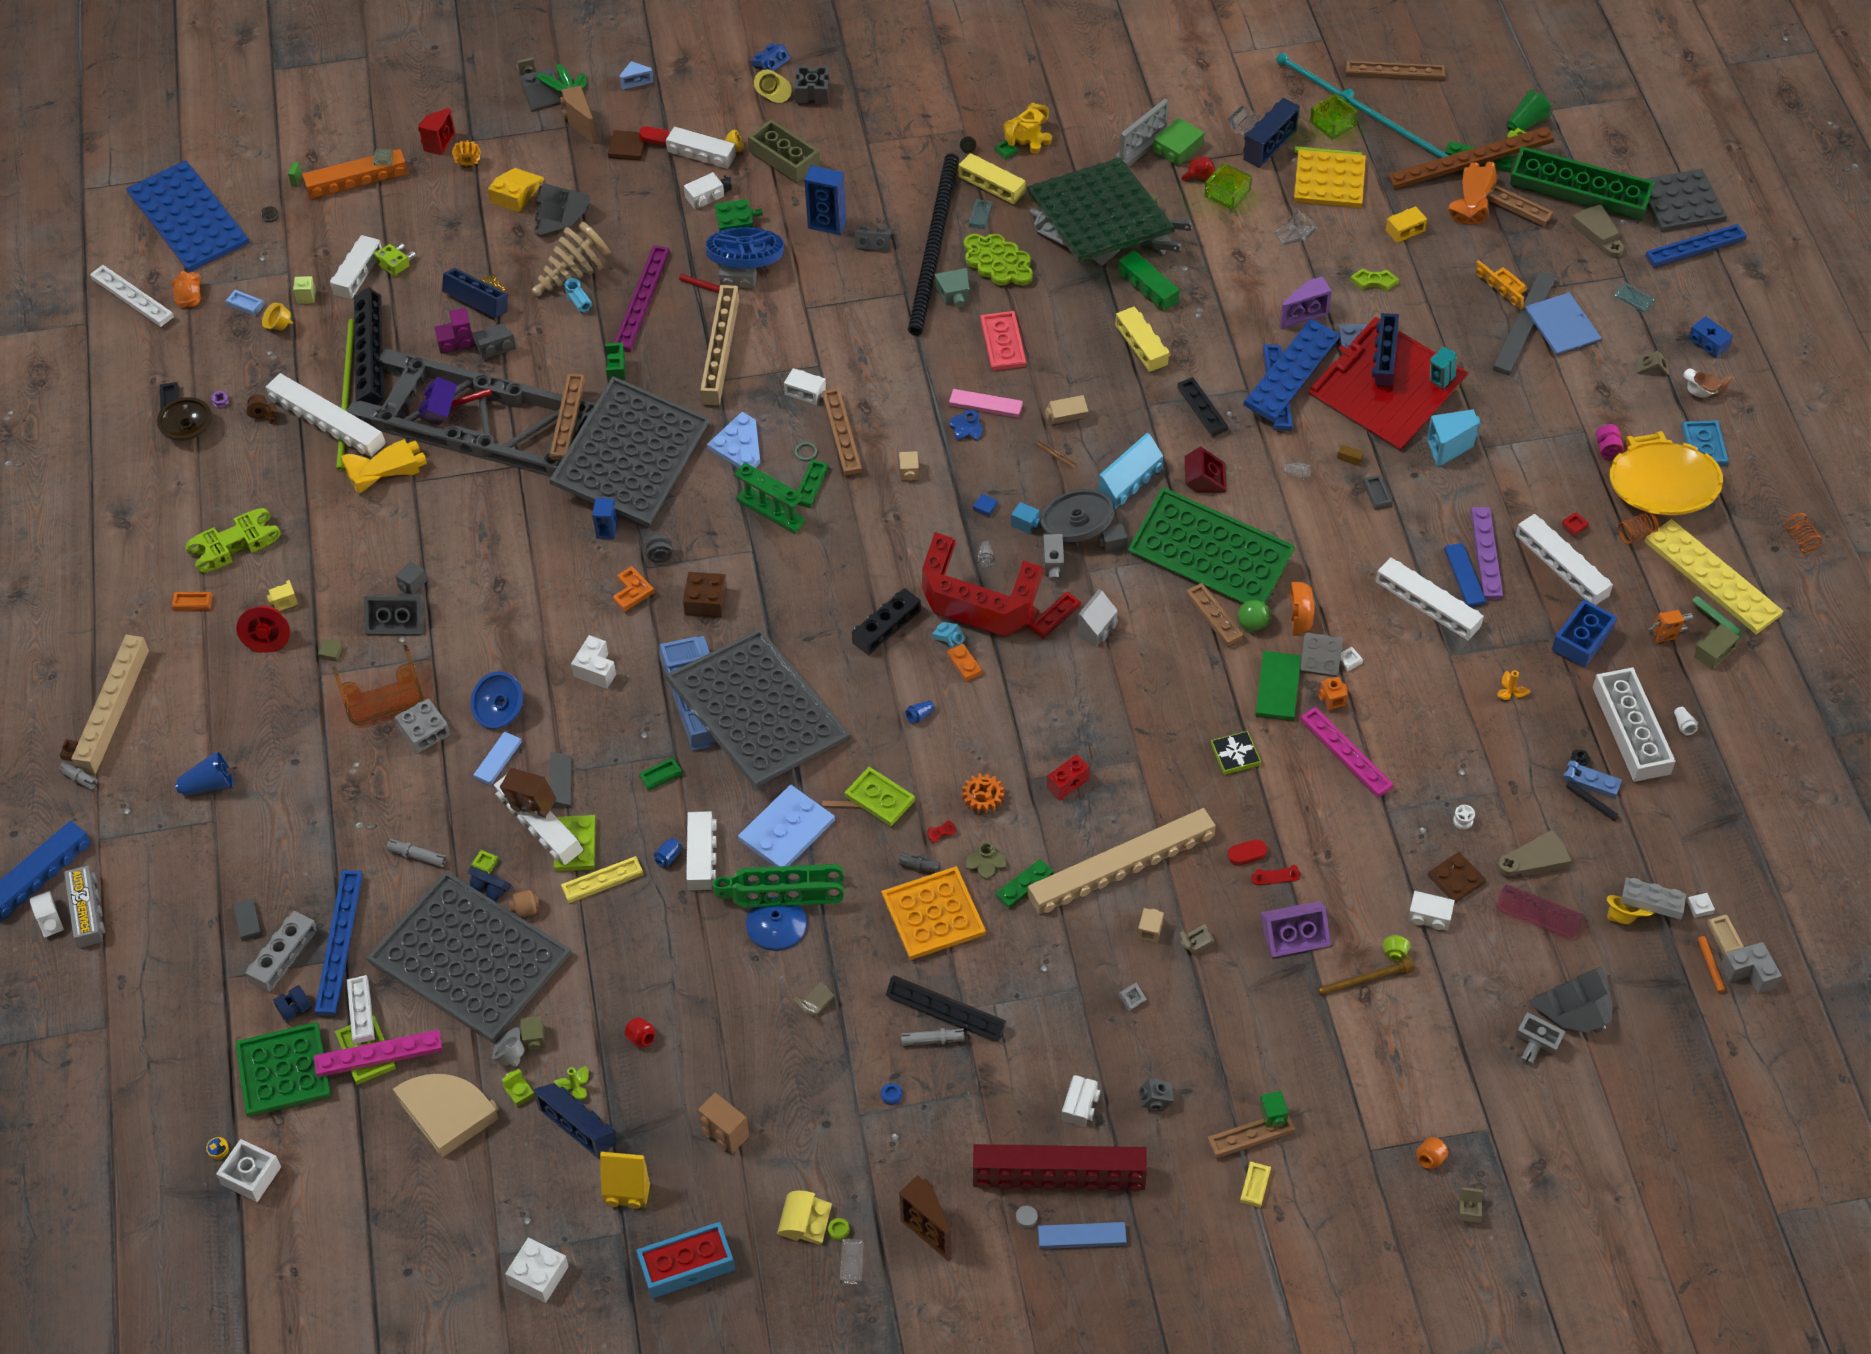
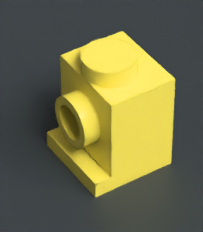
M287 580L285 585L270 589V595H267L270 606L274 605L278 611L298 605L290 580Z

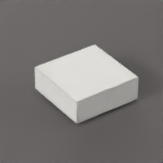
M1350 647L1341 652L1340 664L1348 672L1363 664V659L1353 647Z

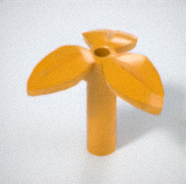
M1513 670L1511 674L1506 671L1502 676L1501 683L1506 689H1500L1497 692V696L1500 699L1509 700L1512 693L1516 698L1525 697L1530 693V690L1526 687H1516L1519 676L1518 671Z

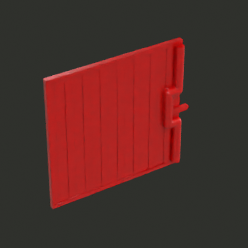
M1374 317L1351 342L1348 349L1344 346H1339V351L1343 354L1312 385L1308 394L1401 451L1468 376V372L1456 365V377L1449 381V384L1444 389H1441L1430 381V359L1437 353L1399 331L1393 386L1375 385V378H1372V367L1376 366V363H1373L1374 352H1377L1375 338L1379 337V333H1376L1377 322H1380L1381 319Z

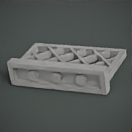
M1167 99L1162 100L1121 133L1120 152L1115 155L1117 162L1128 168L1153 148V139L1168 127L1169 101Z

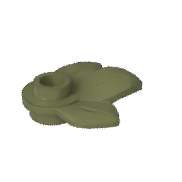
M990 842L980 844L977 851L969 854L966 860V868L978 869V873L984 879L991 878L996 868L1006 867L1004 855L997 852L996 847Z

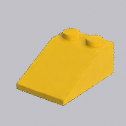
M513 168L496 177L489 186L490 203L520 213L538 189L539 183L544 181V177Z
M601 1152V1196L603 1204L610 1207L621 1205L632 1209L646 1208L650 1181L644 1156Z

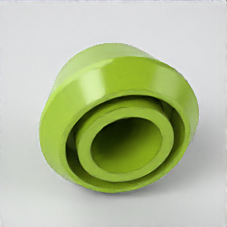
M1399 935L1389 936L1382 942L1385 955L1395 962L1406 957L1411 946L1405 937Z

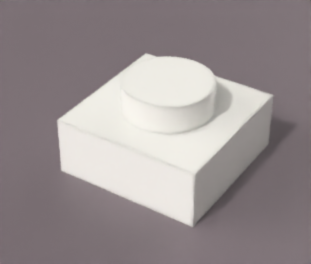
M1708 893L1688 897L1687 903L1694 918L1714 914L1715 908Z

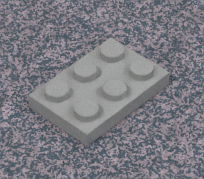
M1626 877L1620 903L1681 920L1684 913L1686 894L1677 889H1667L1658 884H1649L1637 878L1630 879Z

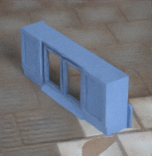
M696 636L660 644L659 657L665 674H668L710 652L704 636ZM669 684L691 750L697 751L710 748L716 740L694 713L687 708L685 702Z

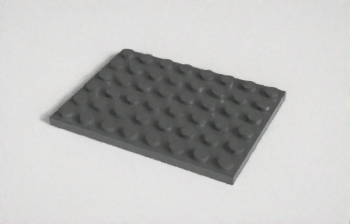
M612 376L550 478L549 484L592 503H595V498L614 499L617 514L650 528L708 427L710 418Z
M761 628L666 674L667 682L754 788L843 743L850 737L848 731Z
M445 871L366 958L369 963L494 1043L572 952L570 948Z

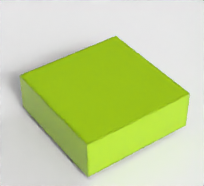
M480 850L471 866L490 874L498 863L499 858Z

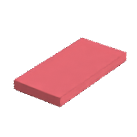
M1015 311L980 315L991 371L1026 367V358Z

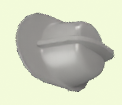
M513 1028L502 1035L495 1044L492 1060L496 1059L504 1066H518L520 1057L525 1052L520 1040L519 1028Z

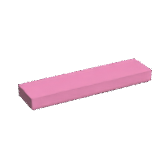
M953 389L949 406L1019 418L1023 401Z

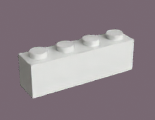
M674 127L666 139L667 152L728 169L736 157L734 143Z
M361 235L358 241L354 243L351 252L347 254L345 261L339 266L337 273L330 280L333 295L348 299L354 297L375 265L374 252L382 249L380 240Z
M712 811L688 812V891L712 890V882L716 879V870H713V865H716V853H713V848H716V836H713V831H717L716 819L712 818Z

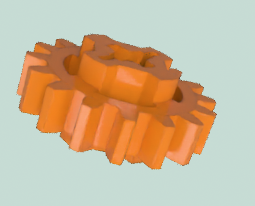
M978 773V778L972 775L971 781L966 780L965 786H962V800H965V806L970 805L971 811L977 809V813L980 814L981 810H984L988 814V809L996 811V806L1001 807V801H1004V787H1002L1001 781L996 782V776L989 778L987 773L985 777H982L981 773Z

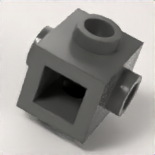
M1157 1078L1148 1079L1139 1088L1141 1107L1150 1108L1153 1111H1164L1174 1102L1172 1083L1160 1081Z

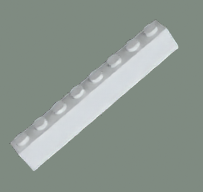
M281 373L266 386L268 397L272 402L281 404L284 409L293 411L298 417L305 418L310 424H315L322 431L329 432L334 438L341 439L349 447L353 446L361 454L372 457L386 444L381 431Z

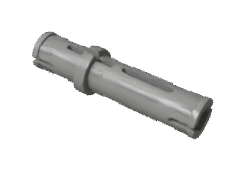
M391 838L387 844V851L403 855L404 858H414L441 868L444 867L447 861L446 855L413 846L409 842L404 843Z
M941 1028V1030L901 1033L902 1047L965 1042L964 1028L953 1030Z

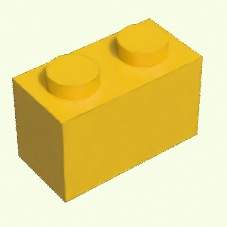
M1415 206L1387 218L1385 230L1396 243H1399L1425 232L1427 218Z

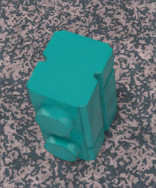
M1442 347L1430 359V381L1441 389H1444L1449 384V381L1456 377L1457 355L1453 350Z

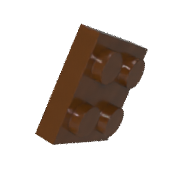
M1460 852L1428 873V877L1450 899L1455 900L1454 904L1485 884L1486 881L1484 876Z

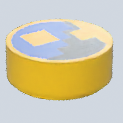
M216 1137L207 1143L206 1151L210 1158L219 1160L228 1154L229 1145L224 1138Z

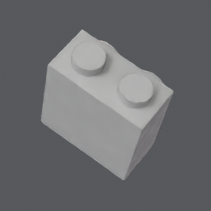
M429 698L395 716L398 729L416 753L451 735L447 722Z

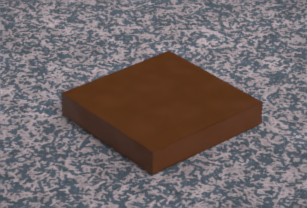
M614 130L608 150V158L641 160L646 142L639 138V132Z

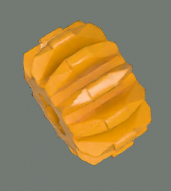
M460 140V143H455L452 156L454 162L458 163L459 166L465 165L466 167L470 165L473 167V164H478L481 151L479 145L475 144L474 141L468 142L467 140L463 142Z

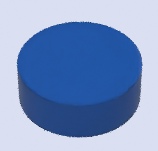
M895 1083L884 1085L881 1089L882 1101L887 1105L898 1104L902 1099L900 1086Z

